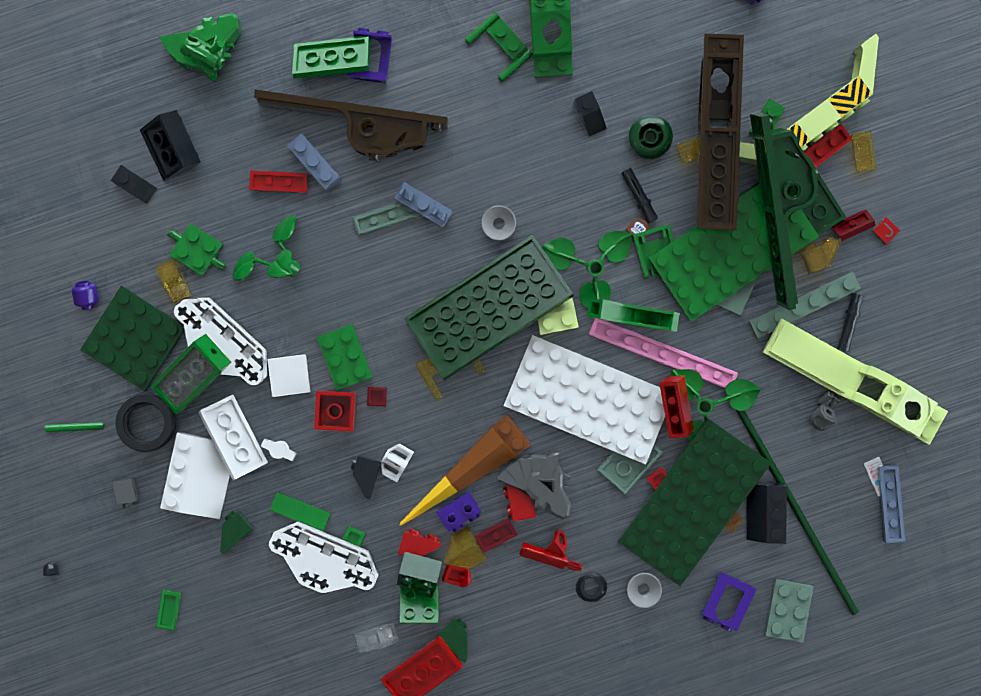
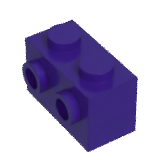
M470 491L437 510L436 513L448 532L451 530L456 532L464 527L462 523L469 520L472 522L479 518L480 515L478 513L481 512V509Z

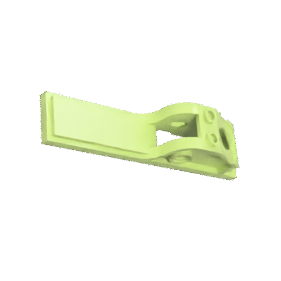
M780 319L762 352L928 445L931 444L948 413L947 410L939 407L937 402L910 385L876 367L853 359L784 319ZM865 376L884 384L885 388L878 401L856 392ZM908 401L920 406V412L915 420H909L905 415V404Z

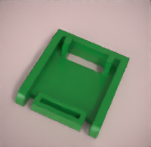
M670 224L632 235L644 279L649 278L647 270L650 271L652 277L659 275L648 257L674 241ZM660 231L661 239L646 243L644 235Z

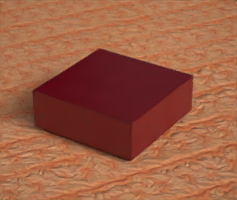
M368 386L367 406L386 407L387 387Z

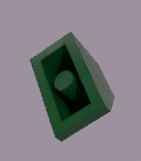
M240 510L236 513L234 511L229 513L225 517L226 522L222 524L220 547L222 554L227 552L254 529V526Z
M453 617L437 635L441 636L448 647L465 663L467 661L468 642L467 624L461 618L457 620Z

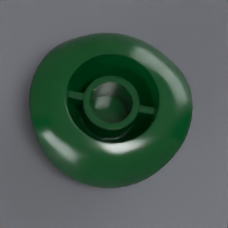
M646 115L640 117L630 128V145L643 158H659L669 150L672 144V128L660 116Z

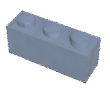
M302 133L287 145L326 191L341 180L339 175Z

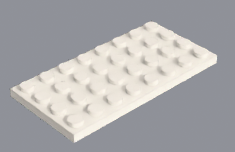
M534 335L530 339L503 405L506 408L642 464L647 463L665 418L660 387Z

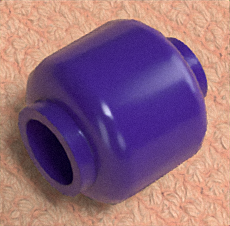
M89 280L77 282L72 288L74 305L81 307L82 310L93 308V305L99 300L96 285Z

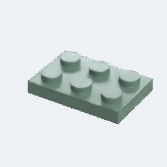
M775 578L765 636L804 643L814 589L813 585Z

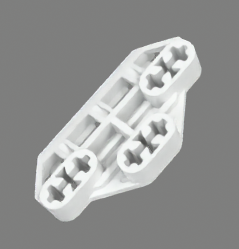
M211 298L185 299L176 305L174 315L184 324L188 347L193 341L207 334L232 362L221 373L222 375L240 376L250 385H258L268 376L266 349ZM193 303H200V306L204 310H206L207 308L209 309L202 316L201 314L203 312H201ZM181 308H187L186 313L190 316H193L194 313L197 315L192 318L195 321H201V329H195L196 324L193 321H190V318L188 316H181ZM213 319L218 321L224 328L229 326L223 334H221L222 330L212 322ZM235 337L244 346L247 344L248 346L241 352L242 348L232 338ZM253 354L257 358L263 357L262 370V367L252 358ZM237 360H244L243 365L246 368H249L251 365L253 368L249 370L252 373H258V380L252 381L251 378L253 376L249 372H246L244 375L242 372L247 370L243 367H237Z
M299 521L275 531L269 541L271 551L284 557L298 582L320 593H327L351 586L370 590L375 585L379 576L368 550ZM292 528V533L297 535L299 532L301 533L298 540H296L297 538L283 532ZM281 539V544L285 546L288 544V542H291V544L288 547L294 549L296 546H298V551H300L301 553L294 555V550L288 549L287 552H284L283 550H285L286 547L280 546L279 548H277L276 543L274 541ZM308 540L324 545L323 550L321 551V548L307 543ZM333 549L344 555H349L348 560L346 561L345 558L333 554ZM358 559L363 563L368 560L371 569L357 564ZM352 569V574L358 575L360 571L362 573L359 577L366 578V576H369L372 583L369 582L365 585L364 580L361 578L356 582L354 581L356 576L351 575L347 577V573L344 571ZM307 571L309 572V576L312 578H315L317 574L319 575V577L316 580L323 581L324 579H326V583L328 585H326L325 588L321 587L322 583L319 581H316L315 585H313L311 583L314 581V579L308 578L307 580H304V575L302 574H304Z

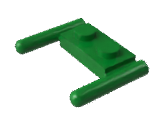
M496 12L465 38V42L471 44L484 31H487L509 58L514 61L498 75L500 81H504L533 55Z

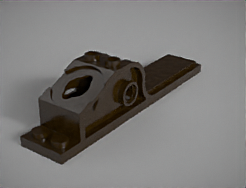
M704 34L698 108L700 156L697 229L737 230L744 35ZM716 68L722 69L729 76V83L723 93H719L710 84L711 76ZM709 119L727 120V128L710 127Z
M256 89L254 92V98L263 107L346 118L348 120L347 137L350 144L357 153L368 157L371 161L380 162L381 159L395 157L398 153L426 148L428 127H431V130L436 132H443V129H448V117ZM366 127H373V130L370 133L364 132ZM398 139L403 140L400 144L397 143Z

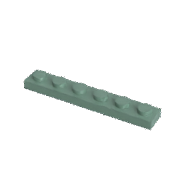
M852 271L798 297L796 309L787 310L782 306L777 307L749 321L750 326L758 339L773 332L780 319L791 323L861 289Z

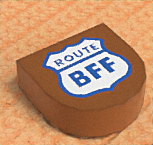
M635 219L626 230L633 235L649 230V226L645 220Z

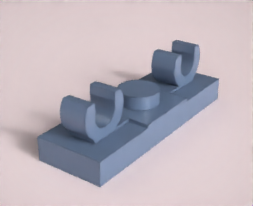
M405 182L402 183L394 197L395 200L444 228L453 213L449 208Z

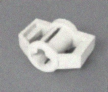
M264 439L261 447L269 450L270 455L276 459L284 457L294 461L297 453L289 449L288 444L284 441L273 442Z
M401 444L389 448L381 461L382 474L398 482L414 452ZM397 450L406 455V460L391 451ZM385 464L398 470V474L385 468Z

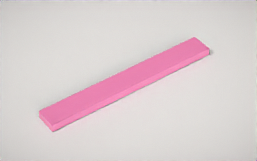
M594 319L589 332L590 336L674 369H693L702 376L703 380L726 388L729 382L736 380L738 375L735 371L605 320Z

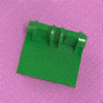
M436 586L434 595H423L418 590H404L401 588L400 623H438L439 586Z

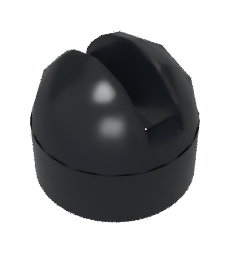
M48 562L44 565L43 576L59 575V568L56 563Z

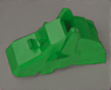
M234 13L219 15L217 22H214L213 17L202 18V25L196 26L190 32L159 36L171 57L181 67L193 72L206 73L210 80L216 82L217 70L214 71L200 62H195L192 55L188 58L181 54L180 48L185 38L188 39V35L197 37L210 46H213L218 41H222L224 47L219 52L224 54V59H231L232 55L227 53L229 48L234 49L233 43L241 35L242 23Z

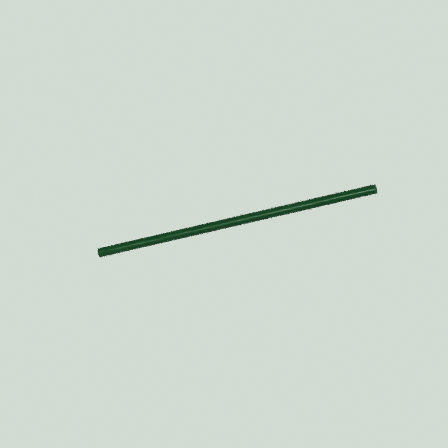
M736 410L761 455L771 462L769 469L776 482L786 483L746 411ZM787 485L788 503L852 615H856L859 613L858 608Z

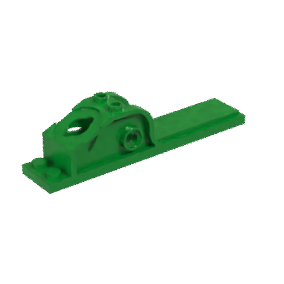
M529 0L534 77L573 75L570 0ZM551 19H557L562 30L561 35L552 44H548L542 34L543 27Z

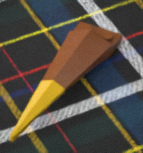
M507 414L486 432L400 522L399 526L404 525L512 460L532 443Z

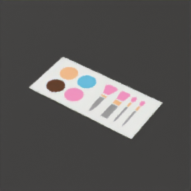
M877 457L863 464L879 497L878 466H883L880 457Z

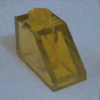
M171 259L155 266L163 286L174 303L192 295L177 260Z

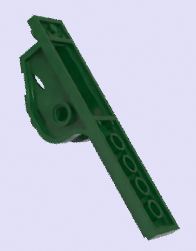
M753 113L750 114L776 301L778 305L785 309L793 310L796 309L798 298L786 219L792 212L807 208L814 202L818 194L817 181L819 180V173L815 169V165L810 157L806 156L798 144L799 140L792 130L783 128L773 129V122L769 115Z

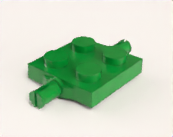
M191 223L181 235L172 229L168 232L167 236L176 241L175 247L170 253L171 257L200 276H203L212 265L223 271L226 264L217 259L218 253L223 247L221 242Z

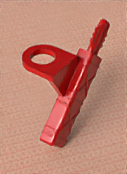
M562 530L555 532L553 541L546 549L528 543H523L520 549V556L554 566L555 568L564 570V567H567L572 571H581L583 568L576 561H567L568 556H565L567 538ZM559 535L562 537L563 544L559 540Z

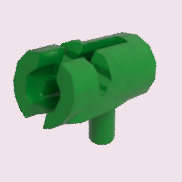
M188 35V39L185 38L180 48L181 54L188 58L192 55L195 62H200L214 71L221 69L225 63L224 54L219 52L224 47L222 41H218L213 46H210L199 38Z

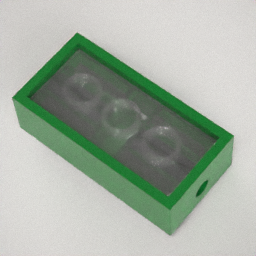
M204 334L193 341L151 387L177 415L187 408L232 362L208 335Z

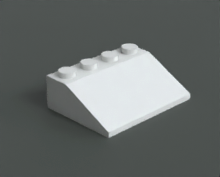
M184 432L177 433L161 509L220 519L230 473L211 438Z

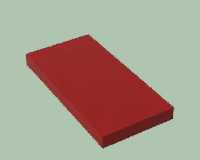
M438 636L380 680L392 696H424L459 671L463 665L441 636Z

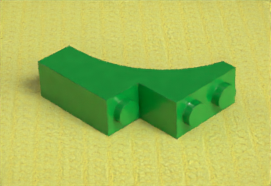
M590 298L587 317L649 329L677 332L680 313Z

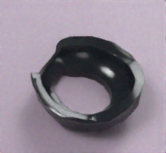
M594 572L578 579L576 592L579 598L584 601L597 602L605 596L607 582L603 576ZM588 578H594L599 584V591L594 595H589L584 590L585 580Z

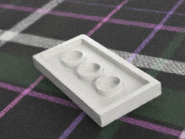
M234 395L198 411L233 480L268 463Z

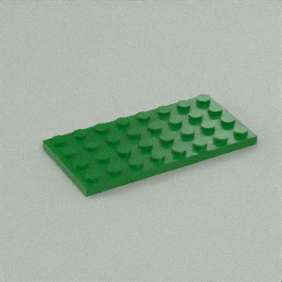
M760 184L738 198L736 231L697 229V226H695L648 257L690 322L772 268ZM802 209L792 212L787 217L792 255L817 239L819 235Z

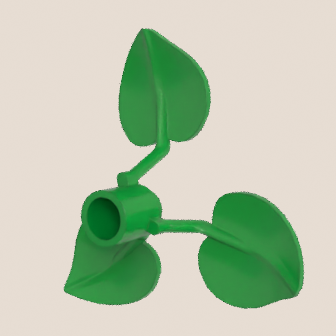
M291 215L282 220L273 232V241L275 243L278 242V245L283 250L278 254L277 258L272 263L254 258L253 252H247L236 262L233 270V280L240 281L245 279L251 273L255 262L269 266L267 273L271 278L293 277L298 273L300 264L292 259L291 251L286 250L283 246V242L287 241L293 233L296 215Z
M618 230L604 234L598 243L599 249L604 253L599 261L592 259L588 263L572 257L575 254V246L567 238H556L544 244L542 249L558 270L568 269L571 260L586 266L587 272L593 275L592 283L587 282L582 285L579 291V298L582 304L589 308L590 298L610 300L611 290L609 284L604 280L596 282V279L604 270L602 263L605 256L611 262H621L628 256L632 234Z
M693 369L671 371V376L685 375L689 401L695 395L697 396L699 401L697 409L704 417V421H693L694 431L687 437L689 442L708 418L707 414L714 410L715 405L730 399L729 402L733 409L744 411L752 407L760 393V388L755 383L745 379H736L727 384L725 388L727 397L717 401H713L710 398L702 399L698 391L703 388V378L697 371Z

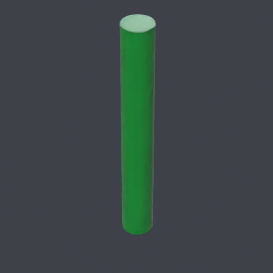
M104 422L45 425V432L104 429Z

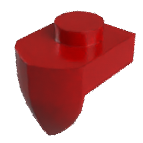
M448 562L442 576V581L465 588L471 583V573L465 566Z

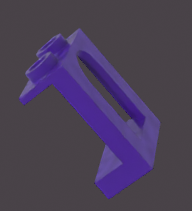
M358 28V31L353 30L354 37L369 35L370 39L377 40L381 45L378 72L347 73L348 79L386 84L392 36L388 35L386 31L371 33L369 29Z
M719 571L716 577L718 580L704 610H701L700 613L704 615L703 619L710 623L716 621L721 623V628L729 632L732 629L738 631L757 589ZM728 584L743 591L744 594L733 617L724 621L716 616L715 611Z

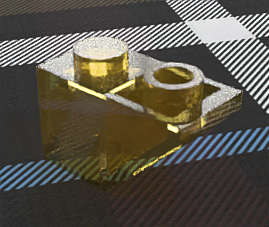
M833 236L823 240L824 244L817 246L816 243L805 246L806 251L801 252L808 274L830 267L842 242L840 238L835 240Z

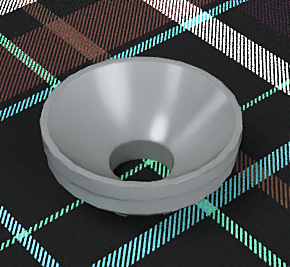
M493 206L483 214L482 229L493 240H505L515 231L516 217L505 206ZM497 218H501L505 222L504 227L500 230L493 226V222Z
M639 573L633 576L628 583V598L637 607H652L661 598V583L652 574ZM642 583L649 586L648 593L644 595L638 592V586Z

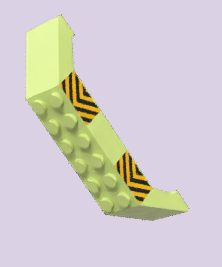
M877 34L853 51L855 62L851 82L787 129L794 132L799 140L798 144L803 151L808 148L806 145L808 142L811 145L823 137L821 132L828 133L839 125L838 120L842 122L855 113L852 109L855 108L857 111L870 101L868 97L873 94L879 41ZM740 142L739 162L757 165L754 144Z

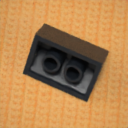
M177 110L159 114L140 129L163 181L180 175L201 162Z
M757 482L747 496V540L768 544H786L787 485L786 483Z

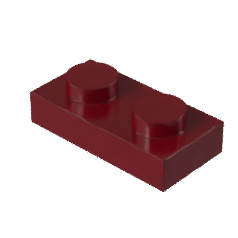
M865 209L841 220L832 226V230L842 242L876 226L875 220Z
M507 518L476 534L475 537L483 553L518 534L510 519Z

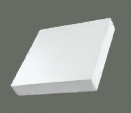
M306 354L267 359L272 397L311 392Z

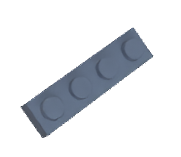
M878 466L885 543L906 542L899 466Z

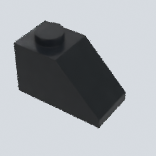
M593 91L574 99V104L589 137L607 129Z
M120 165L110 180L146 204L157 189V187L123 165Z
M359 455L357 459H353L351 469L354 470L353 476L365 498L370 499L381 461Z

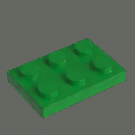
M353 324L317 337L336 391L373 378Z

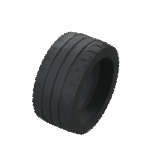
M136 395L125 401L118 410L115 423L116 431L121 441L129 448L140 452L154 451L166 445L172 438L176 428L175 413L157 395ZM140 404L154 405L164 416L165 425L163 432L153 441H140L132 436L129 430V414Z

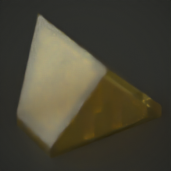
M469 526L451 536L444 564L471 569L487 560Z

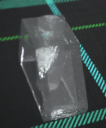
M394 623L379 625L353 634L358 652L383 649L399 642Z

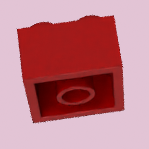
M316 391L314 430L355 431L357 392Z

